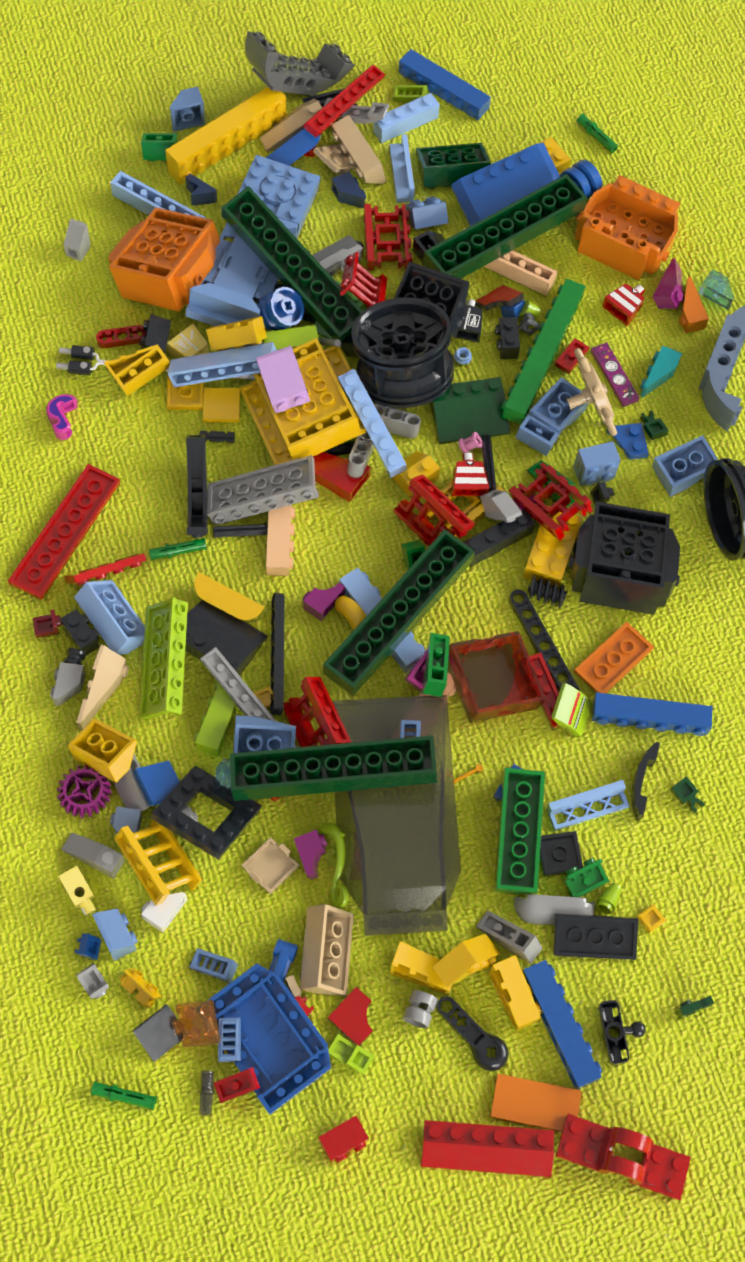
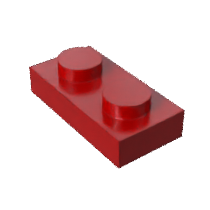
M574 338L555 361L554 366L570 374L579 363L574 353L575 349H581L585 356L589 351V346Z
M253 1067L214 1082L220 1103L260 1088Z

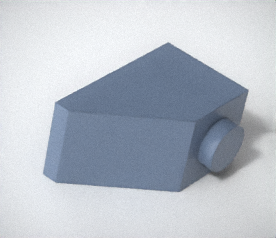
M116 807V812L112 813L110 820L115 833L117 834L122 827L127 825L133 833L140 831L142 821L141 810Z

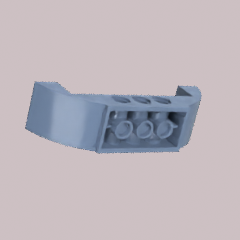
M745 306L736 310L732 315H727L698 388L702 390V398L708 413L727 432L731 425L735 426L742 406H739L741 398L725 393V389L745 339Z

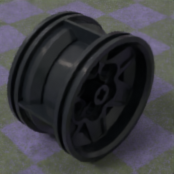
M395 298L379 302L367 308L355 320L352 326V342L355 353L360 358L356 373L373 402L391 408L417 407L439 398L451 386L454 379V363L452 355L447 349L451 342V323L448 315L442 308L423 299Z
M729 458L713 460L708 464L704 475V502L708 523L721 553L731 561L744 559L745 466L737 460L732 461Z

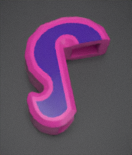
M61 394L56 396L46 406L47 417L52 425L54 435L60 440L69 439L73 433L70 428L71 424L64 414L78 407L77 400L73 395Z

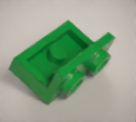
M593 857L583 862V867L578 869L575 866L565 871L567 875L562 877V880L571 897H580L609 882L601 865L603 863L602 859L595 860Z

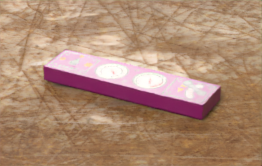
M606 342L591 348L593 357L622 407L638 402L640 399L608 343Z

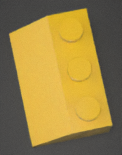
M94 718L67 746L75 761L84 766L86 764L90 769L93 767L95 772L98 771L99 774L117 783L130 769L137 741Z

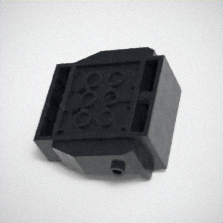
M596 501L593 515H590L579 528L573 557L570 556L568 566L572 568V591L580 593V602L655 615L657 606L664 607L667 599L672 595L674 587H678L680 579L678 575L680 545L673 529L669 528L670 514Z

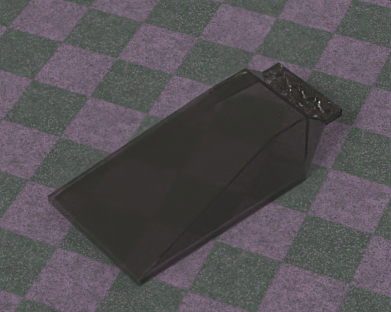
M442 695V697L416 696L332 701L351 743L400 738L401 720L421 721L420 737L433 735L438 783L334 792L336 825L345 834L346 847L345 864L340 880L347 887L350 896L363 914L364 935L378 936L448 931L446 909L461 873L447 695ZM405 728V732H416V729ZM404 736V738H410V737H416V736Z

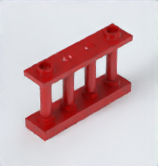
M356 251L353 255H348L344 260L340 295L343 296L347 291H350L369 308L385 301L387 277L384 274H381L379 277L371 275L358 263L359 253Z

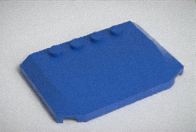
M537 143L458 179L451 184V188L469 225L472 226L560 178V175L544 143Z
M255 964L196 1008L215 1035L217 1031V1038L219 1034V1018H241V1062L234 1063L240 1072L253 1067L260 1088L254 1090L269 1115L273 1114L332 1069L328 1044L279 975L259 964ZM224 1024V1029L236 1028V1024ZM224 1033V1037H235V1033ZM235 1041L224 1042V1046L235 1045ZM226 1050L228 1054H235V1050Z

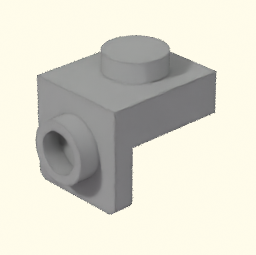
M94 963L76 974L91 999L94 997L98 999L107 992L106 989L109 986Z

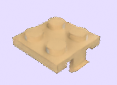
M338 144L317 147L313 151L335 173L340 172L339 175L349 172L350 168L353 170L357 169L355 165L351 166L347 158L348 154H344Z
M270 837L242 864V868L250 874L249 876L257 884L259 883L271 894L299 867V864L289 856L291 851L283 843L278 846Z

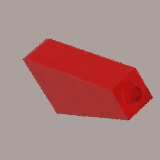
M324 452L313 456L315 482L348 502H351L370 477L371 467L368 465L362 476L352 477L347 473L348 459Z

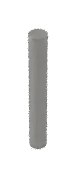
M318 337L320 345L335 347L341 345V341L338 339Z

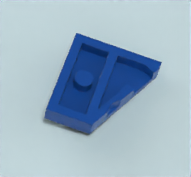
M642 423L615 426L617 434L613 437L616 440V444L624 450L625 455L630 460L648 458L649 453Z

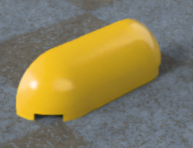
M198 572L195 578V591L202 600L238 619L252 620L258 617L265 608L261 604Z

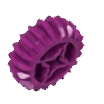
M86 764L84 769L77 765L76 771H73L71 768L69 769L70 775L63 773L65 780H59L58 782L61 787L57 788V793H59L57 799L61 801L60 806L62 808L66 807V813L72 811L74 817L80 813L81 818H84L85 813H88V816L92 817L93 811L99 814L98 808L105 809L106 805L104 802H110L108 796L112 794V791L109 789L111 783L107 781L108 778L99 774L98 771L95 772L93 767L89 770ZM89 778V779H91V780H90V781H82L81 779ZM75 783V790L68 796L70 787ZM81 787L83 789H86L89 797H87L85 793L83 794V792H81ZM100 787L99 795L93 800V793ZM80 801H85V802H87L88 804H76V803H78V802H80Z

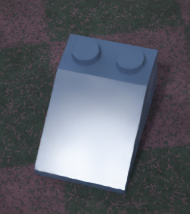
M561 377L529 413L559 433L583 414L587 409L588 403H584L571 410L566 399L582 393V391Z
M702 435L655 457L652 468L671 497L704 478L708 464L713 460H718V458Z
M236 716L233 753L294 748L296 726L259 717Z

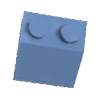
M198 87L181 90L171 104L170 115L173 132L205 125L204 103Z
M118 909L92 914L114 961L137 950L135 943L138 941L134 932H129L126 927L129 922L125 913L120 915Z

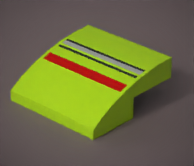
M562 683L551 718L560 727H567L574 736L582 737L592 701L579 690L567 683Z

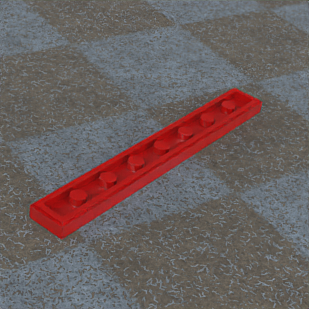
M375 65L370 66L311 117L303 127L317 138L383 80L385 74Z

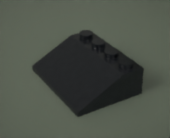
M409 262L394 299L418 298L436 304L448 315L451 323V336L456 338L463 321L470 282Z
M201 600L187 613L185 651L200 659L216 647L239 676L268 638L266 634L243 620L228 614L204 600Z

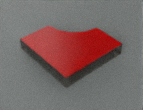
M502 285L479 298L476 302L477 307L488 311L499 306L511 307L523 300L524 296L522 292Z
M355 987L330 1014L328 1020L355 1045L361 1046L373 1032L366 1017L367 1009L372 1001Z

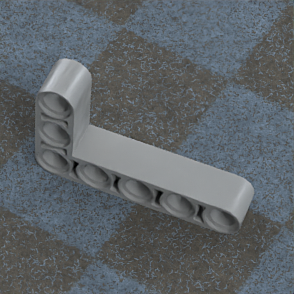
M374 404L390 433L407 438L418 436L421 422L418 415ZM367 432L357 437L349 455L347 473L352 477L363 475L373 452L374 445Z

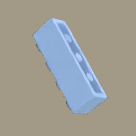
M429 93L387 112L384 119L373 122V132L381 143L437 119L440 104Z

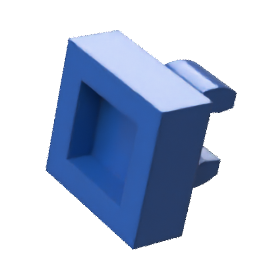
M82 934V937L77 939L80 947L79 950H75V953L90 960H97L101 939L91 934Z

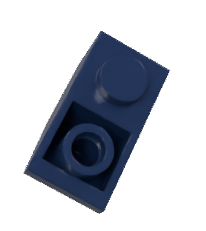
M347 172L331 179V190L339 202L364 208L366 194L363 189H360L356 177Z

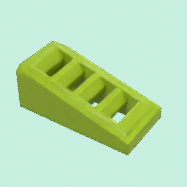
M395 85L392 99L393 101L409 103L429 94L427 85Z

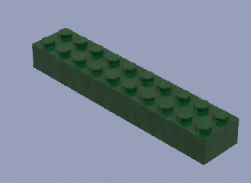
M565 174L429 248L424 252L423 264L427 268L462 279L583 212L587 197L572 179Z
M248 186L221 207L222 217L285 287L291 288L298 293L305 309L333 339H338L341 342L352 334V326L355 320L363 312L362 309L347 293L343 296L340 295L341 286L258 195Z
M444 529L323 664V674L354 696L473 562L475 551Z
M433 735L230 754L231 792L234 801L438 783Z

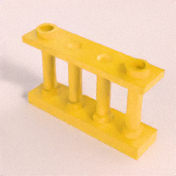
M154 820L150 824L151 827L135 833L130 830L128 825L122 827L114 839L155 906L164 902L170 894L169 890L187 884L190 890L193 891L202 881L199 872L195 869L171 830ZM156 834L161 843L147 849H142L137 840ZM166 850L171 860L153 866L148 857ZM176 867L182 877L164 883L159 873Z

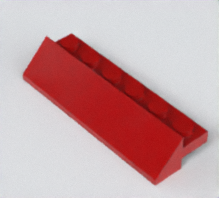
M424 1120L421 1167L551 1177L554 1159V1130Z

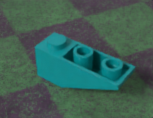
M662 346L660 352L656 351L652 360L655 363L649 366L646 375H649L648 379L644 378L640 386L643 389L641 397L646 396L673 377L682 353Z

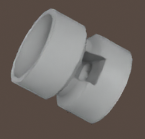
M413 990L409 999L411 1006L406 1007L403 1020L416 1027L427 1029L432 1018L430 1012H434L438 999L426 992Z

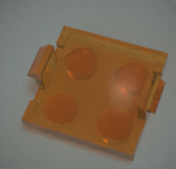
M213 1000L175 1005L180 1019L172 1021L174 1033L177 1035L183 1032V1047L218 1044L221 1042Z

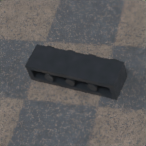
M525 509L521 511L522 515L515 518V521L509 523L502 521L463 542L475 551L473 562L469 565L470 567L533 534L535 522Z

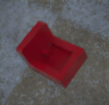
M54 609L50 610V615L33 618L36 638L59 634L58 627L62 626L60 615H56Z

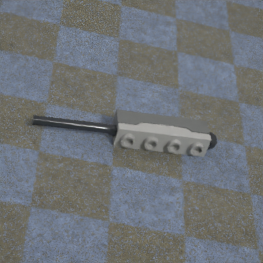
M348 235L312 256L333 277L334 274L344 270V260L348 255H353L357 251L359 253V262L364 246L362 242L355 241Z

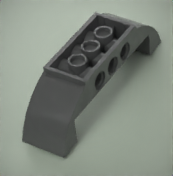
M259 31L247 32L245 41L246 57L253 66L252 70L272 91L315 96L316 93L335 85L355 66L351 58L344 54L341 48L334 43H325L318 57L310 60L304 57L297 58L280 54L275 49V46L265 39L264 34Z

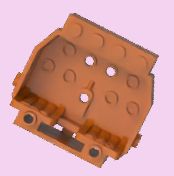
M619 175L614 184L609 183L594 192L584 211L577 214L575 219L577 224L574 233L575 239L580 241L577 252L638 281L644 272L652 275L658 272L662 263L666 262L678 232L677 213L681 203Z
M155 207L145 220L129 229L112 250L108 259L110 262L109 268L122 298L180 312L184 305L189 304L191 287L199 286L214 267L215 248L221 241L213 220Z

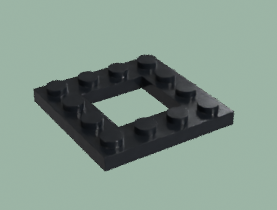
M195 765L151 813L150 818L219 860L259 813L262 805L252 799L234 801L231 786ZM199 792L231 810L230 814L214 832L182 813Z

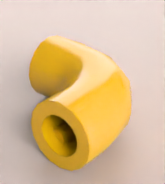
M342 595L336 599L335 610L346 618L354 630L367 616L356 601L348 596Z

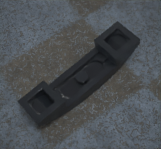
M655 742L648 749L633 779L631 802L636 821H641L644 816L648 797L640 795L646 766L653 767L656 762L659 742Z

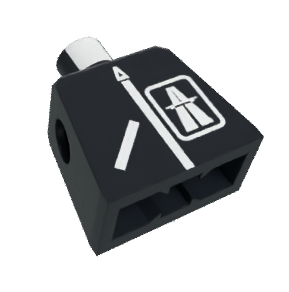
M467 300L463 321L456 338L479 343L482 329V309L476 308V301Z

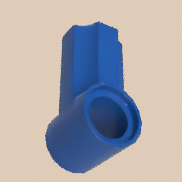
M278 939L269 970L278 974L284 982L290 964L295 959L298 945Z

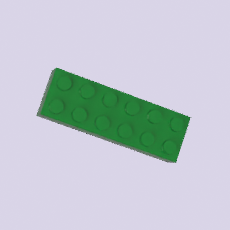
M505 768L502 773L494 892L535 895L538 891L545 784L544 771Z

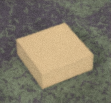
M291 975L285 978L286 985L294 998L299 995L302 997L294 976Z

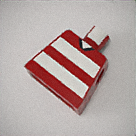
M624 284L605 296L602 307L623 324L629 326L642 308L645 290L641 285H637L633 289L630 285Z
M472 453L462 454V461L456 462L454 467L451 496H482L487 494L489 485L483 462L474 461Z

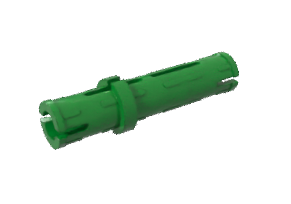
M584 113L577 118V123L586 130V133L588 135L591 134L611 154L618 149L619 145L598 128L597 123L587 118Z
M205 538L172 545L168 543L163 547L153 549L150 548L149 554L151 561L165 557L170 559L175 555L207 550Z
M94 1081L91 1095L108 1098L111 1102L116 1100L154 1110L157 1096L119 1088L116 1084L111 1086Z

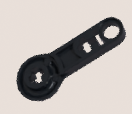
M447 996L442 997L438 1001L437 1012L470 1046L478 1066L487 1071H496L504 1067L509 1056L508 1047L504 1040L485 1032L454 999ZM445 1001L450 1002L452 1005V1010L447 1013L443 1012L440 1007L441 1003ZM455 1010L459 1011L456 1014L459 1019H466L465 1027L463 1025L458 1027L456 1025L458 1020L454 1016L452 1020L449 1018ZM487 1048H490V1050L492 1048L495 1049V1058H492V1056L488 1058L486 1056L488 1053Z

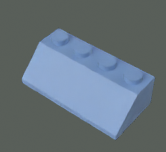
M113 580L86 582L74 598L109 649L119 655H123L143 645L145 625Z

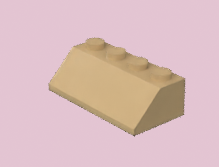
M347 115L332 124L333 132L331 134L336 142H340L339 146L342 152L348 154L347 158L351 166L355 165L357 168L355 171L359 178L363 177L366 183H386L381 162L351 117Z
M326 904L307 907L300 979L301 990L314 994L347 996L354 914Z

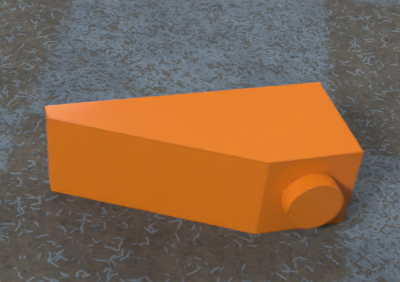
M688 277L684 287L679 317L680 326L684 328L685 333L705 329L709 320L691 277Z

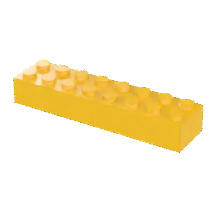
M266 87L165 150L168 173L181 185L186 182L185 177L189 173L196 176L204 172L208 167L215 165L224 157L231 155L232 152L242 148L251 140H255L264 132L269 131L286 117V95Z

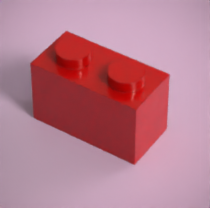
M356 1115L319 1136L318 1141L330 1163L336 1161L338 1164L347 1159V1154L355 1150L357 1153L366 1148L369 1137Z

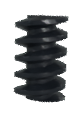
M533 575L527 593L529 592L530 599L536 595L537 601L544 597L545 604L551 600V606L558 602V608L561 609L568 589L565 591V585L558 589L557 582L550 586V580H547L544 584L543 577L536 581V575Z

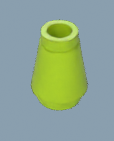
M611 883L597 899L596 907L602 913L611 914V912L615 911L622 890L618 884Z

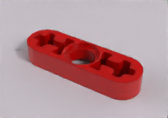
M142 325L101 330L96 335L97 344L101 348L139 344L141 336H138V332L144 335V330H142ZM120 334L127 335L123 340L117 338Z

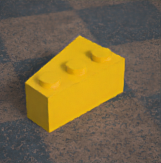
M262 316L206 329L211 351L229 350L228 348L230 347L241 348L247 344L257 345L267 338Z
M157 344L138 350L134 354L123 355L111 361H104V364L126 395L129 396L168 369L170 361Z
M483 934L462 941L432 968L445 986L449 987L477 971L480 972L485 968H490L497 962L495 958L501 953L487 934Z
M400 941L391 965V975L448 996L452 985L446 987L432 968L441 959Z
M516 955L493 964L489 976L515 1031L538 1022L541 1018L540 1014H542L538 1003L534 1002L531 988L526 982Z

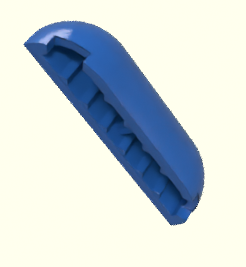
M304 128L266 158L290 166L317 145L321 134L315 138Z

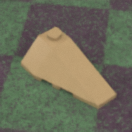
M312 99L299 105L261 136L260 140L266 152L282 146L303 130L304 124L322 109L319 101Z
M104 645L100 646L92 668L95 671L94 679L89 680L87 685V695L89 696L83 699L76 723L79 730H83L121 684L123 677L126 678L129 671L126 659Z

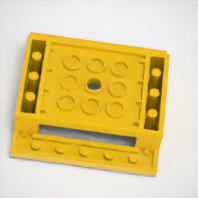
M316 338L293 348L310 401L303 405L275 413L261 373L253 374L255 381L239 388L274 465L310 455L315 456L367 432L338 380L339 376L351 371L340 347L332 346L323 350Z

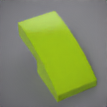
M339 1034L335 1035L328 1047L331 1057L362 1075H365L375 1057Z

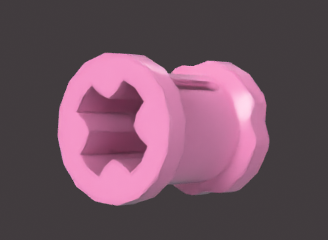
M476 432L466 439H459V446L463 453H469L470 450L476 447L481 448L483 444Z

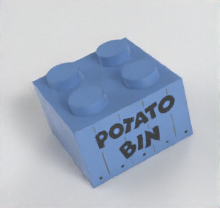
M614 442L578 450L573 469L580 486H591L596 482H607L615 478L620 457Z

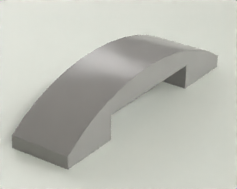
M327 98L324 106L328 104L333 98ZM373 102L371 107L353 105L338 120L349 115L354 123L377 122L384 119L389 104Z

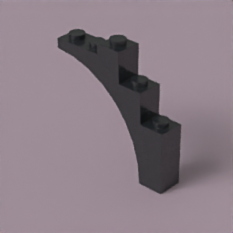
M187 435V535L199 538L208 533L206 436Z

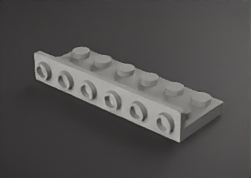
M313 456L302 457L209 483L208 516L214 525H219L318 498L319 493L315 487Z

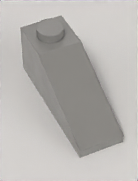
M71 833L61 849L63 852L113 879L125 862L122 854L75 833Z
M490 911L486 912L476 926L477 929L487 934L488 937L529 964L534 961L542 950V946L535 935Z

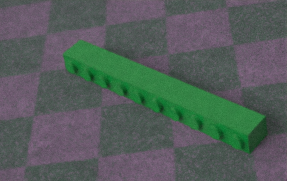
M567 278L564 285L560 284L557 291L558 297L554 296L551 303L552 309H548L545 319L547 320L546 322L542 321L539 328L540 334H536L533 340L534 347L529 348L526 356L528 359L522 362L520 368L522 372L517 373L514 380L516 384L509 389V399H505L501 409L504 410L502 418L520 425L525 420L583 298L585 285Z

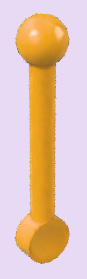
M477 764L475 769L454 780H448L447 786L453 787L460 780L476 772H482L483 766Z

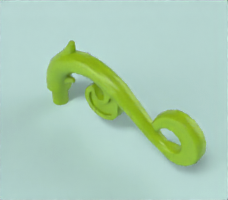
M327 822L323 823L316 830L320 834L329 835L331 839L332 837L334 839L336 848H329L326 852L327 864L330 867H335L330 897L332 904L336 908H344L349 901V891L345 885L339 884L345 864V834L336 824ZM337 888L340 891V898L337 895Z

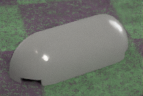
M134 754L130 769L117 783L114 781L113 783L127 808L144 811L150 806L133 773L135 769L141 768Z
M527 895V898H514V909L517 915L527 923L555 925V913L594 915L595 902L588 903L586 898Z

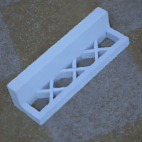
M403 134L401 144L389 145L397 203L414 200L415 190L407 134Z
M617 781L549 803L546 810L554 831L629 808V803L624 794L626 788L624 781ZM619 795L623 804L616 806L609 803L611 797ZM598 801L605 806L602 811L598 812L591 809L592 803ZM580 807L586 810V813L583 817L579 818L572 814L574 809ZM562 813L568 816L566 822L557 824L554 815Z

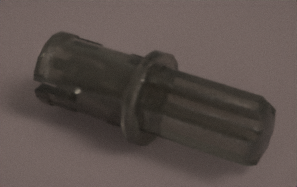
M201 1071V1088L198 1094H200L199 1114L203 1116L212 1114L213 1095L215 1094V1091H213L214 1071Z

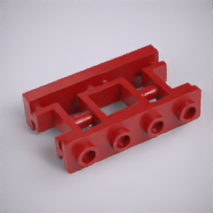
M364 204L367 271H374V267L381 269V262L398 261V268L405 266L406 270L408 263L412 262V252L409 253L411 238H408V235H410V224H407V221H409V210H406L405 204H402L401 208L395 205L394 213H378V206L371 208V204ZM399 215H401L402 230H400V224H390V222H398ZM372 216H374L375 222H384V224H375V231H373ZM380 233H396V241H380ZM401 243H403V249H404V258H403V259H402V252H392V250H400V249H401ZM374 244H376V250H385V252L377 253V259H374Z
M542 462L540 464L541 469L535 470L538 478L527 488L520 483L518 485L519 488L513 486L508 491L521 508L525 509L530 516L560 541L565 537L563 532L570 530L566 522L577 512L583 517L587 515L586 512L592 513L593 510L590 505L592 502L586 495L582 496L574 485L570 486L564 476H558L551 465L547 466ZM547 476L552 482L544 488L542 486L548 482ZM535 492H538V494L533 497V500H534V502H535V504H534L529 498H530ZM555 492L561 498L549 508L543 501ZM571 497L575 502L567 508L566 506L571 502ZM561 512L562 514H560V515L556 518V520H557V522H558V524H557V523H556L553 519H551V518H553L557 513Z
M423 474L412 478L409 482L408 489L414 494L410 502L406 499L398 503L399 506L393 510L398 518L405 522L428 546L435 541L444 529L452 535H457L461 538L466 536L467 531L471 530L475 524ZM421 497L426 500L424 505L419 501ZM415 507L420 511L418 515L413 512ZM429 510L440 519L435 527L425 518ZM447 521L453 526L450 530L445 526Z
M305 677L301 681L302 685L300 686L304 695L301 698H289V702H284L283 707L290 725L296 726L295 736L300 747L318 746V742L320 746L351 743L321 677ZM314 717L319 725L316 731H314L310 722Z

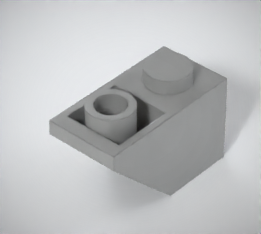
M71 219L64 241L65 254L68 257L82 261L91 247L88 228L84 222Z
M493 490L481 496L485 516L488 518L509 523L522 515L521 510L506 491Z
M60 662L59 669L55 670L54 675L56 684L55 687L51 688L50 693L55 706H60L82 691L86 674L84 665Z

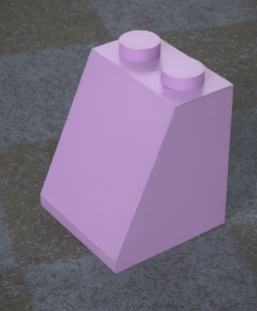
M291 346L256 358L275 413L286 411L289 408L303 405L310 401Z

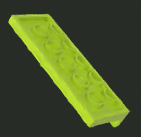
M170 598L146 607L140 719L147 720L167 713L177 715L182 713L188 603L185 601Z

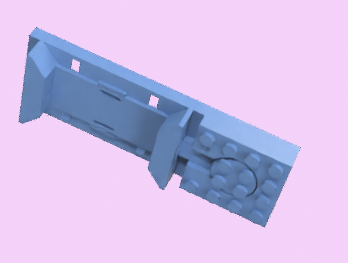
M256 155L238 194L249 186L289 231L298 238L317 195L321 176ZM226 223L220 236L221 242L215 248L214 267L199 286L191 287L189 304L185 315L213 326L259 317L260 310L258 304L253 300H257L274 291L279 282L275 274L236 231ZM226 237L234 239L233 242L226 241Z

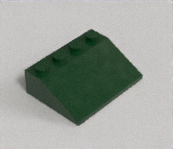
M482 143L416 148L421 181L423 186L427 188H435L436 186L451 187V184L458 179L491 165V161Z
M501 377L453 383L443 395L430 402L439 444L459 442V439H466L472 436L474 432L478 433L480 438L482 435L494 437L510 434L508 419L502 418L504 410L501 407L505 400V393Z

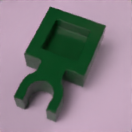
M652 410L649 411V417L641 413L640 419L644 423L643 428L651 440L668 435L669 430L661 418H654Z
M687 776L670 788L682 805L688 802L689 809L693 814L697 812V809L694 807L695 803H698L700 807L705 806L702 800L696 798L695 795L699 791Z
M711 995L692 1002L691 999L679 1004L680 1008L676 1011V1014L680 1020L712 1006L714 1001Z

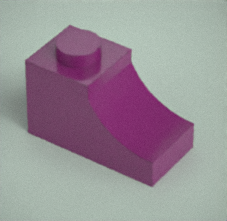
M338 583L336 586L326 590H319L315 587L303 597V609L319 621H322L334 608L336 599L345 595V586Z
M314 830L294 838L305 873L311 880L319 877L317 872L320 857L327 852L325 846L328 845L324 834Z

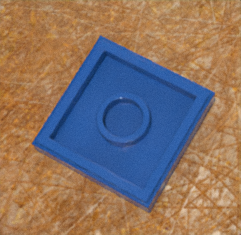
M170 761L137 768L133 772L149 806L160 804L180 782Z

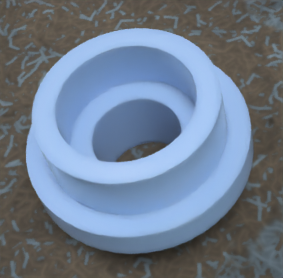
M461 347L455 352L454 359L458 364L466 365L470 363L472 354L469 349Z

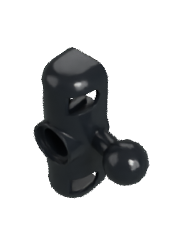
M615 1000L603 1001L599 1004L598 1010L603 1031L602 1038L605 1041L609 1057L608 1061L613 1066L623 1065L630 1058L625 1035H632L636 1038L643 1037L646 1033V1027L641 1021H634L630 1026L623 1027L618 1002ZM617 1007L618 1015L613 1017L612 1009ZM608 1029H615L618 1037L612 1038L608 1033ZM622 1050H626L627 1057L622 1059L621 1055Z

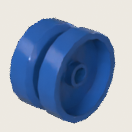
M585 159L579 160L560 174V177L567 174L586 195L587 200L603 186L598 170L591 162Z
M278 288L264 295L259 300L260 316L263 318L264 326L269 330H284L298 324L302 320L304 304L298 293L291 288Z

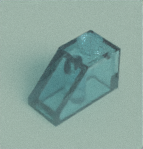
M712 269L702 283L699 294L729 310L734 300L729 280L722 273Z

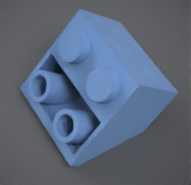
M436 196L427 197L426 201H420L419 199L409 201L410 204H405L406 210H409L411 227L414 229L448 223L446 202L436 198Z
M529 413L519 427L515 438L547 456L562 431L558 433Z

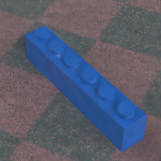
M410 49L399 61L398 72L402 76L409 78L417 85H427L429 92L452 104L470 117L479 120L490 108L491 97L414 50Z
M596 692L593 699L592 721L602 725L612 723L620 727L629 725L636 726L638 729L654 728L657 731L671 730L678 734L688 732L694 733L697 736L708 735L712 729L713 706Z
M544 960L523 969L522 972L531 988L534 1002H537L542 1014L540 1016L574 1088L579 1090L599 1081L602 1077V1069L597 1061L594 1062L591 1055L593 1053L589 1042H585L583 1039V1029L580 1023L575 1022L572 1016L574 1014L573 1008L569 1002L566 1003L563 997L565 992L560 983L557 984L554 978L556 974L551 964L548 965L547 961Z

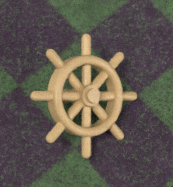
M577 348L574 353L579 362L578 368L586 388L582 389V393L566 399L569 407L572 410L584 403H593L601 421L607 426L610 435L615 436L617 430L612 421L614 413L606 395L608 393L604 383H601L593 365L584 357L581 349Z

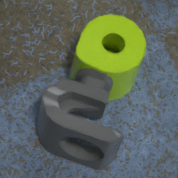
M529 300L525 301V305L520 312L524 319L521 320L518 329L528 335L535 333L540 328V324L534 320L539 316L541 308ZM529 325L534 326L533 329H528Z

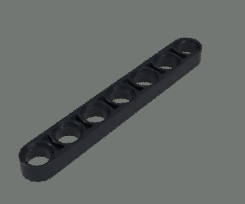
M520 589L512 591L509 603L537 654H542L557 690L560 692L562 682L557 679V676L564 674L568 679L564 683L580 691L527 594ZM520 595L523 601L517 603L513 600V597ZM523 611H529L531 612L532 617L528 619L524 618L521 613ZM536 626L540 628L541 632L533 634L530 629ZM542 642H546L549 644L550 648L548 650H542L539 647V644ZM551 658H555L558 660L559 664L557 666H551L548 663V660Z
M274 592L271 603L270 686L273 694L270 695L271 715L281 716L284 707L285 597L284 593Z

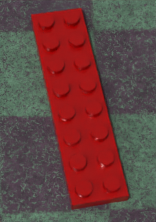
M87 464L9 578L8 583L42 600L120 485V479Z

